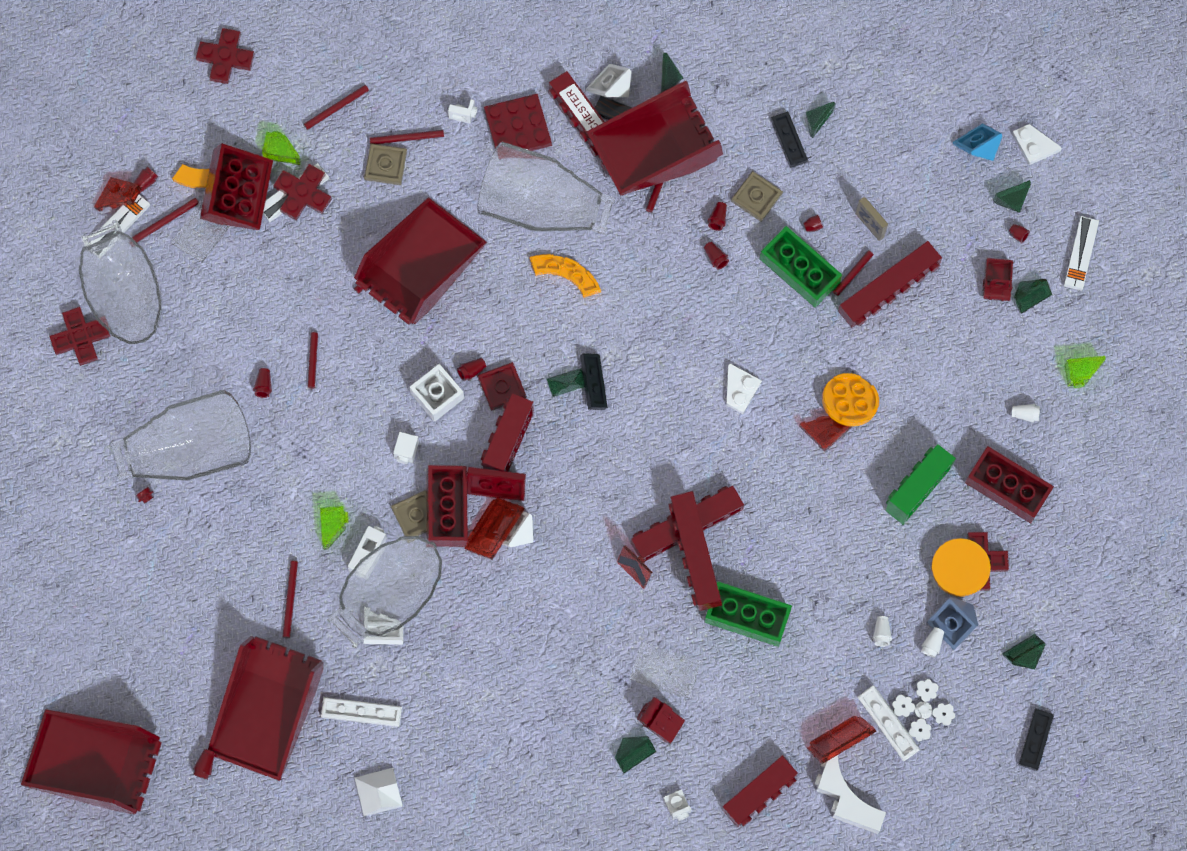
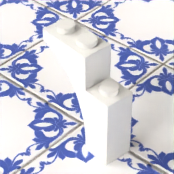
M830 751L828 756L824 755L821 764L824 767L823 773H818L814 784L818 786L816 791L839 799L838 801L834 800L831 812H834V819L878 834L886 812L864 803L850 790L839 768L838 753Z

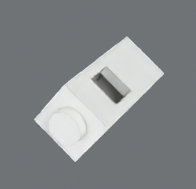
M368 526L348 565L349 572L367 579L387 540L383 529L374 526V528Z

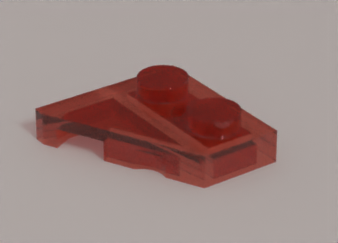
M110 177L94 208L100 212L103 211V208L109 206L113 209L122 205H132L142 188L138 184Z
M821 416L816 418V420L806 423L804 421L799 424V427L824 452L852 428V426L842 425L834 421L830 416Z

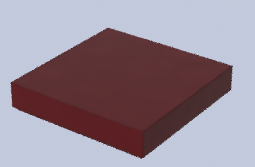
M513 362L477 375L491 411L503 407L507 398L510 399L512 393L527 398Z

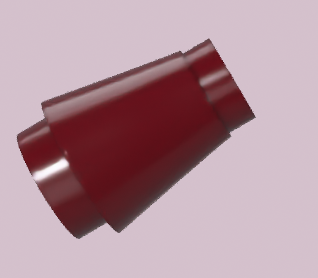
M147 166L141 170L131 187L140 194L154 184L158 176Z
M724 202L716 203L707 220L708 226L712 230L721 231L726 225L727 205Z
M712 241L704 246V250L714 268L720 270L729 263L728 255Z
M483 358L462 363L457 368V373L462 381H470L486 368V363Z
M267 368L259 369L253 388L254 394L257 397L267 398L272 392L270 370Z
M207 749L203 750L193 767L194 776L208 780L209 775L211 776L215 752Z

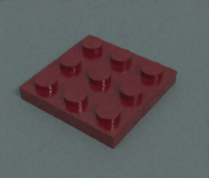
M538 93L484 107L498 159L552 146Z

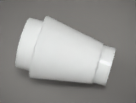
M1028 404L1012 407V417L1033 423L1034 421H1039L1040 406Z
M886 616L877 617L873 634V641L876 646H889L890 641H892L889 618Z
M934 627L921 645V652L935 658L940 652L945 632Z

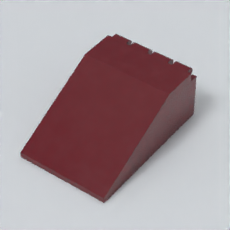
M683 81L586 131L620 196L694 173L717 161V158L723 155L719 140L709 144V142L714 140V137L708 126H704L706 123L699 110L695 111L697 106L692 97H690L691 93L687 81Z
M428 197L364 254L354 276V279L357 280L355 284L365 292L370 289L369 295L380 303L385 301L384 306L395 315L399 312L398 317L408 325L411 323L416 324L434 307L487 242Z
M250 636L239 647L208 750L215 752L214 757L280 781L315 697L324 669V662L312 656H308L307 660L304 661L305 654L290 649L287 655V647L272 642L270 648H268V640L257 636L255 638Z
M45 709L21 785L105 809L135 815L137 811H141L144 797L140 795L147 792L150 778L146 776L153 773L156 759L152 757L153 755L158 756L162 742L159 741V736L136 725Z

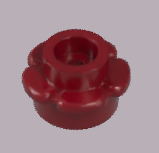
M149 487L142 490L136 495L139 499L138 502L142 501L145 504L154 498L152 495L154 491H151Z

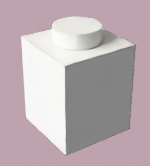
M399 432L393 453L394 459H397V462L402 464L414 462L419 444L418 436Z

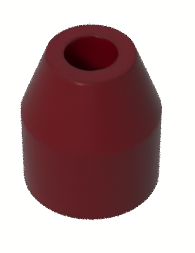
M818 214L808 218L803 223L806 232H815L823 229Z
M1013 224L1009 229L1012 237L1020 243H1023L1030 233L1028 229L1017 224Z

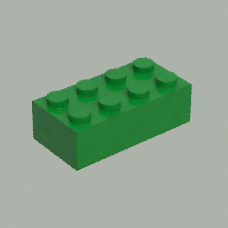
M787 226L760 253V260L814 308L841 282L842 274Z
M939 444L935 448L930 447L927 450L922 463L918 461L912 468L913 471L910 473V477L906 475L900 482L898 491L894 489L888 496L885 511L902 525L906 523L946 476L955 462L956 458Z
M717 581L722 606L708 609L704 623L779 647L792 605Z

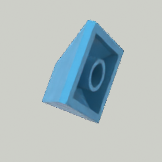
M982 123L953 141V145L973 156L993 161L1002 139V133Z

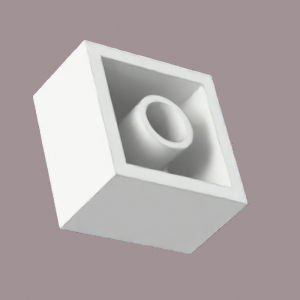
M440 364L409 387L411 395L434 422L464 399V392Z

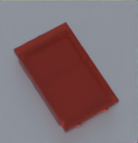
M493 499L469 535L464 549L478 556L493 560L525 508L504 499Z
M852 716L812 740L807 750L823 764L874 734L876 730L861 716Z

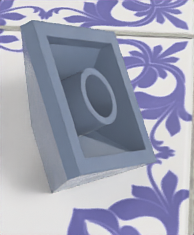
M950 597L927 621L932 628L936 627L945 632L943 640L953 650L979 625L973 604Z

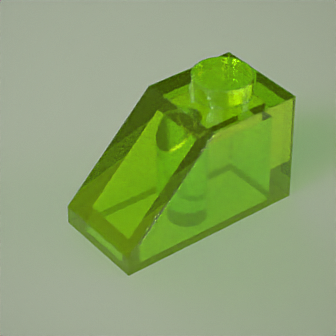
M278 131L266 132L262 150L263 157L277 162L301 165L298 152L285 135Z
M1105 356L1067 359L1064 365L1067 386L1082 388L1087 385L1106 360Z
M343 506L320 508L322 546L324 550H328L346 530V523H349L348 512H345Z

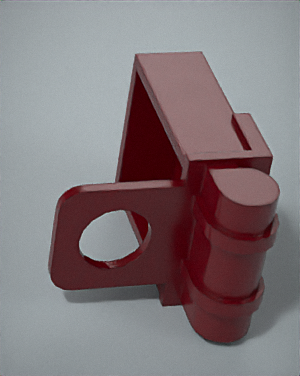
M986 259L982 289L984 291L983 299L1001 300L1003 302L1010 301L1013 289V260Z
M655 697L643 706L637 716V720L643 724V727H646L664 742L670 744L685 722L683 718L672 711L673 709Z

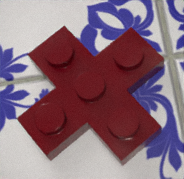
M222 28L218 44L200 41L196 60L213 64L209 77L210 81L228 84L232 68L251 71L255 53L254 51L238 48L241 37L240 31Z
M308 164L299 179L283 170L274 184L275 189L288 195L280 208V212L296 221L306 206L323 214L332 200L330 195L317 189L325 177V172Z
M80 307L63 312L62 315L67 330L49 336L55 354L59 355L74 349L80 366L98 360L93 343L111 337L104 317L86 323Z
M988 532L967 533V539L980 545L987 553L991 566L990 572H1008V551H988ZM990 576L980 591L990 590Z

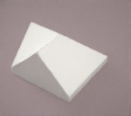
M609 64L585 90L589 93L605 97H629L631 70Z
M507 507L487 539L508 547L532 543V515Z
M393 768L355 777L364 816L403 807Z

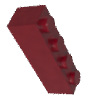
M782 755L722 806V811L737 828L740 825L746 826L752 820L750 816L755 812L761 813L767 807L766 803L770 799L776 800L782 794L781 790L785 786L790 788L797 781L798 772Z

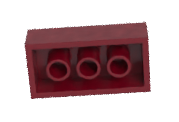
M513 393L510 399L507 398L505 400L503 416L499 415L496 421V432H492L489 437L488 443L490 444L488 450H484L482 453L481 466H483V469L509 472L533 417L534 402Z
M989 446L986 447L965 481V484L1030 524L1054 488L1053 485Z
M428 465L426 471L427 546L466 547L468 541L467 466Z

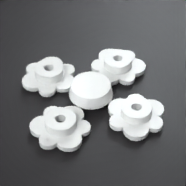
M930 679L917 683L918 690L916 694L921 696L924 702H919L915 706L911 703L912 699L910 697L905 698L903 695H898L896 701L892 703L896 716L903 715L908 717L915 710V714L920 719L917 722L911 723L912 728L909 730V734L911 737H915L917 741L930 738L931 726L926 724L924 719L929 718L931 714L936 717L937 723H942L945 726L950 725L951 719L955 718L951 704L944 705L940 703L938 708L932 711L931 705L927 702L930 699L936 698L938 685L932 683Z

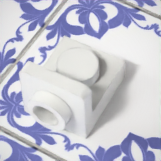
M472 99L468 108L457 104L450 105L448 110L449 119L469 124L472 117L475 118L477 113L475 100Z
M682 789L663 797L672 820L678 819V821L689 817L692 809L688 805Z

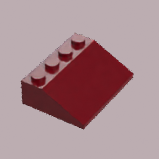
M223 143L214 148L200 219L221 225L260 230L273 160Z

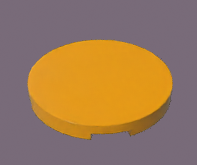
M843 373L834 376L824 387L822 405L826 413L834 421L846 426H860L868 423L875 416L879 407V395L874 385L861 378L860 375Z
M959 538L945 542L938 548L932 559L931 571L936 583L944 592L953 596L965 597L980 591L990 576L991 566L987 553L980 545L968 539Z

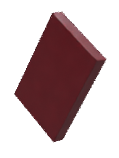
M468 467L467 494L524 501L526 474Z

